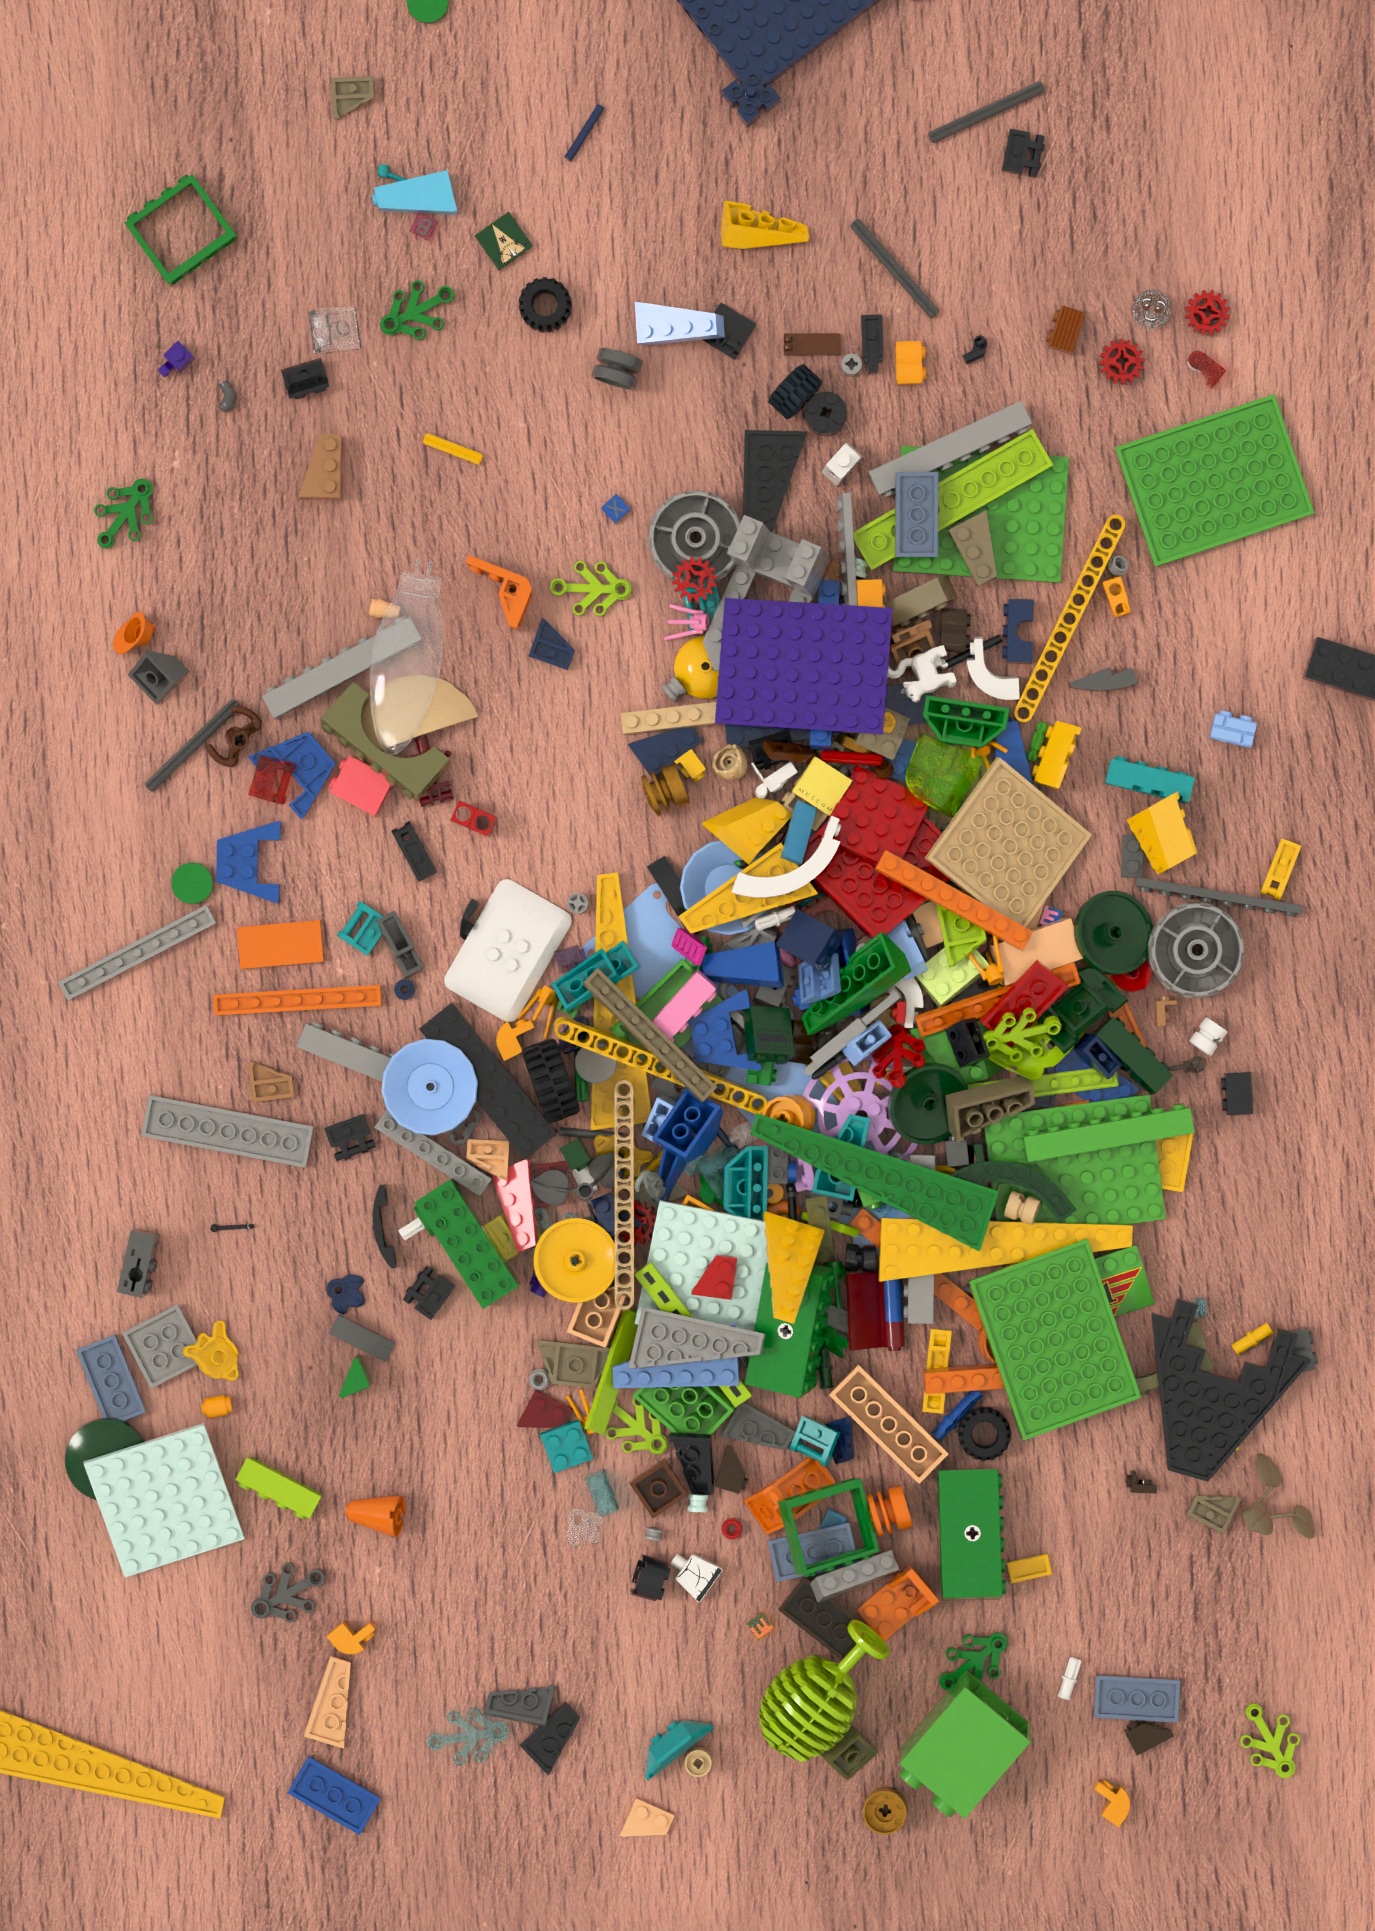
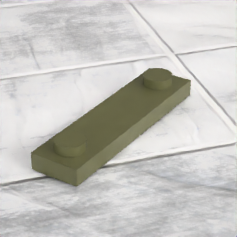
M822 1196L805 1199L809 1225L825 1230L814 1264L835 1262L827 1198Z

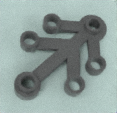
M287 1562L282 1566V1577L277 1594L270 1599L271 1587L275 1584L277 1578L274 1573H267L263 1578L264 1586L261 1596L255 1599L251 1605L252 1614L260 1619L272 1615L291 1623L297 1618L295 1610L289 1609L284 1611L273 1606L284 1603L302 1608L305 1612H312L315 1608L313 1600H302L291 1596L311 1585L315 1587L320 1586L325 1580L324 1572L320 1569H313L308 1574V1578L287 1589L290 1576L295 1571L294 1565ZM285 1566H291L292 1571L287 1573L284 1570ZM315 1573L320 1575L319 1581L313 1579ZM267 1576H272L274 1578V1581L272 1583H268L266 1581ZM310 1602L312 1609H306L305 1603ZM258 1605H265V1611H259ZM288 1612H292L294 1614V1618L292 1620L287 1618L286 1615Z

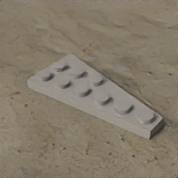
M642 1307L628 1369L761 1355L766 1334Z

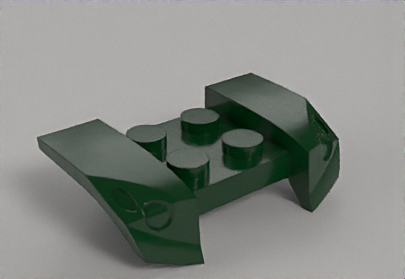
M1091 966L1078 969V975L1083 982L1053 1007L1050 1006L1037 1019L1039 1025H1042L1049 1016L1059 1018L1062 1026L1059 1033L1051 1035L1046 1032V1035L1063 1054L1080 1041L1077 1037L1107 1011L1113 1014L1129 1001L1103 973Z

